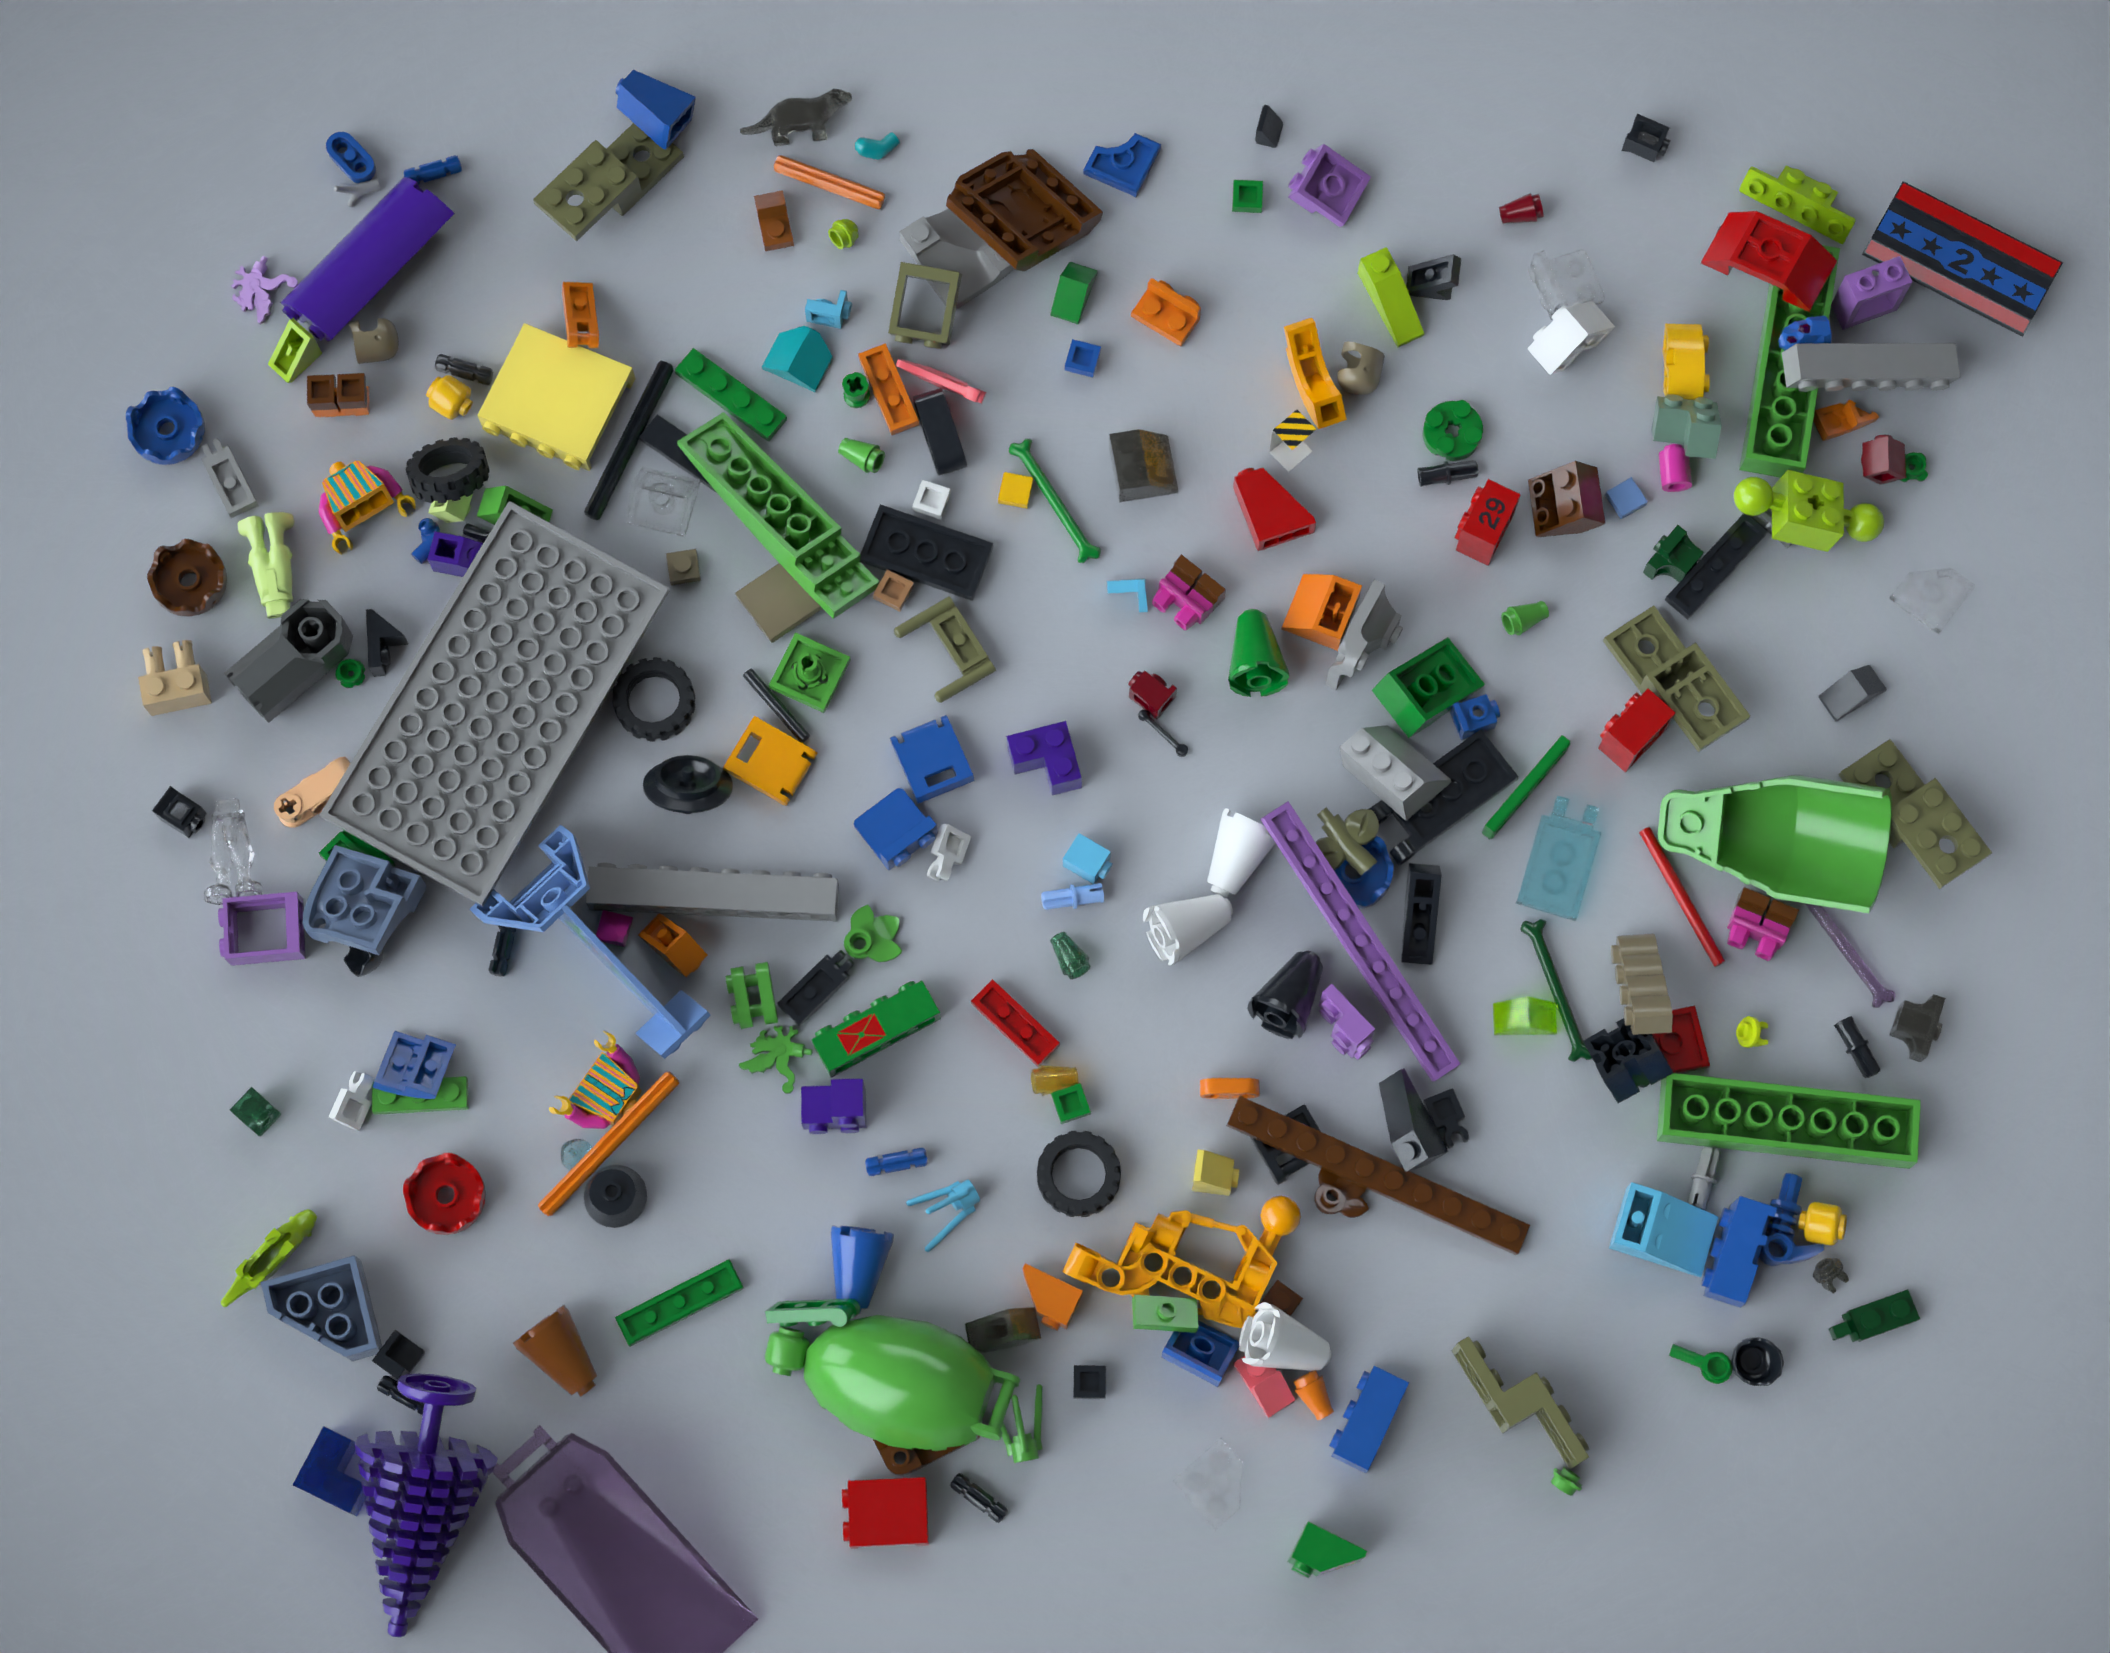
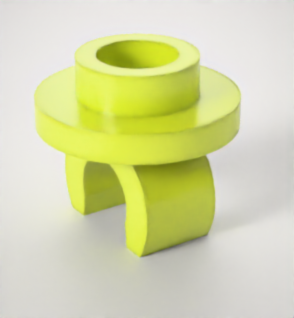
M1747 1016L1743 1018L1736 1029L1739 1044L1746 1048L1767 1045L1768 1040L1761 1039L1760 1032L1762 1029L1768 1028V1024L1763 1021L1759 1022L1755 1017Z

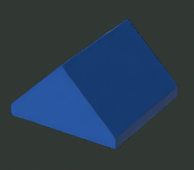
M1198 1320V1330L1196 1333L1174 1331L1165 1345L1161 1357L1218 1387L1239 1348V1341Z

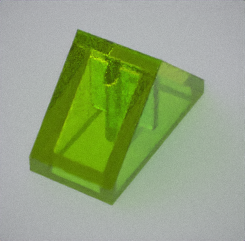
M1529 996L1493 1003L1494 1035H1556V1003Z

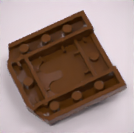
M1028 149L1024 155H1014L1012 151L1001 152L962 174L957 179L955 188L947 197L946 206L1014 269L1024 272L1088 235L1100 222L1103 214L1099 207L1034 149Z

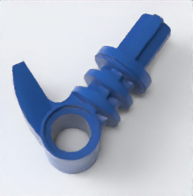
M1793 1173L1784 1174L1778 1199H1772L1770 1202L1771 1206L1777 1207L1775 1217H1770L1772 1224H1768L1767 1227L1770 1234L1765 1246L1762 1245L1759 1255L1761 1261L1768 1266L1800 1263L1815 1257L1825 1250L1823 1244L1797 1246L1793 1242L1795 1231L1791 1229V1226L1797 1225V1220L1793 1217L1794 1215H1800L1802 1212V1207L1797 1205L1802 1177ZM1770 1242H1775L1781 1246L1783 1251L1782 1257H1774L1770 1254L1768 1249Z

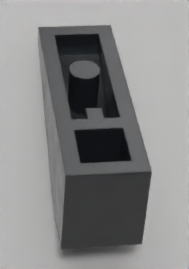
M1408 864L1401 962L1433 964L1442 877L1440 866Z
M1405 1068L1400 1069L1381 1081L1379 1088L1390 1142L1405 1172L1426 1166L1446 1154L1448 1150Z

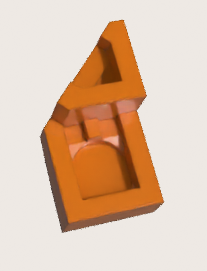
M1849 399L1845 404L1838 403L1815 410L1813 422L1822 441H1826L1875 422L1879 416L1873 411L1869 414L1856 407V403Z

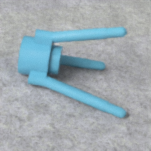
M969 1179L962 1183L957 1181L948 1187L918 1196L906 1202L907 1206H912L947 1194L948 1198L927 1208L926 1213L931 1214L949 1204H952L956 1211L962 1208V1211L925 1247L926 1252L931 1251L966 1216L976 1211L974 1204L980 1202V1197Z

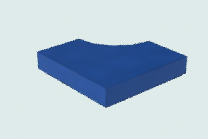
M1134 133L1128 142L1118 147L1104 148L1095 146L1083 170V174L1137 197L1161 150V144Z

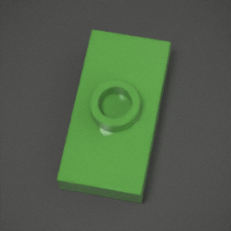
M1134 1295L1132 1298L1133 1329L1197 1332V1299Z

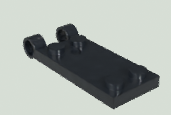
M1481 729L1433 763L1451 779V783L1428 802L1432 807L1430 812L1426 813L1419 809L1406 821L1383 800L1368 809L1376 814L1379 825L1393 814L1409 835L1407 839L1400 842L1389 852L1398 865L1407 862L1419 850L1517 781L1519 776Z

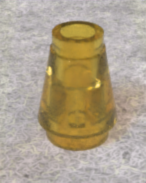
M1039 1065L1037 1069H1031V1085L1034 1094L1041 1093L1042 1096H1046L1052 1092L1078 1084L1076 1067Z

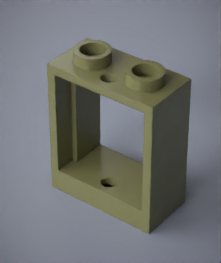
M901 262L888 331L889 334L895 335V341L912 344L913 339L923 340L925 347L941 349L942 344L950 345L962 274L956 271ZM908 277L949 284L941 335L899 327Z

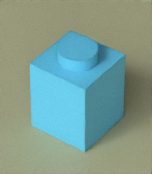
M1079 833L1063 857V867L1088 882L1095 884L1099 877L1104 879L1113 865V863L1109 862L1111 851Z

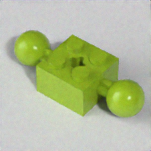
M1787 470L1772 488L1762 478L1748 477L1739 482L1734 491L1735 505L1742 513L1756 516L1768 509L1772 510V539L1828 552L1844 535V527L1853 539L1860 542L1874 540L1881 534L1884 528V517L1879 508L1869 503H1861L1855 505L1850 510L1844 509V483Z

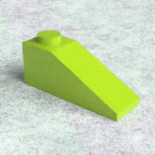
M1385 247L1361 258L1357 274L1397 348L1424 336L1423 328L1400 270L1388 248Z

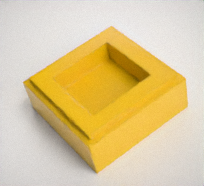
M1004 472L998 503L1027 509L1033 477Z

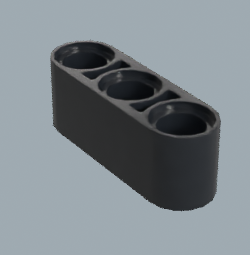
M942 388L913 396L915 409L938 476L966 468L967 462Z

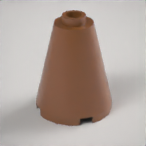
M565 1305L559 1307L556 1312L545 1317L513 1342L518 1351L570 1395L577 1392L581 1397L596 1385L593 1379L597 1377V1374L571 1314Z

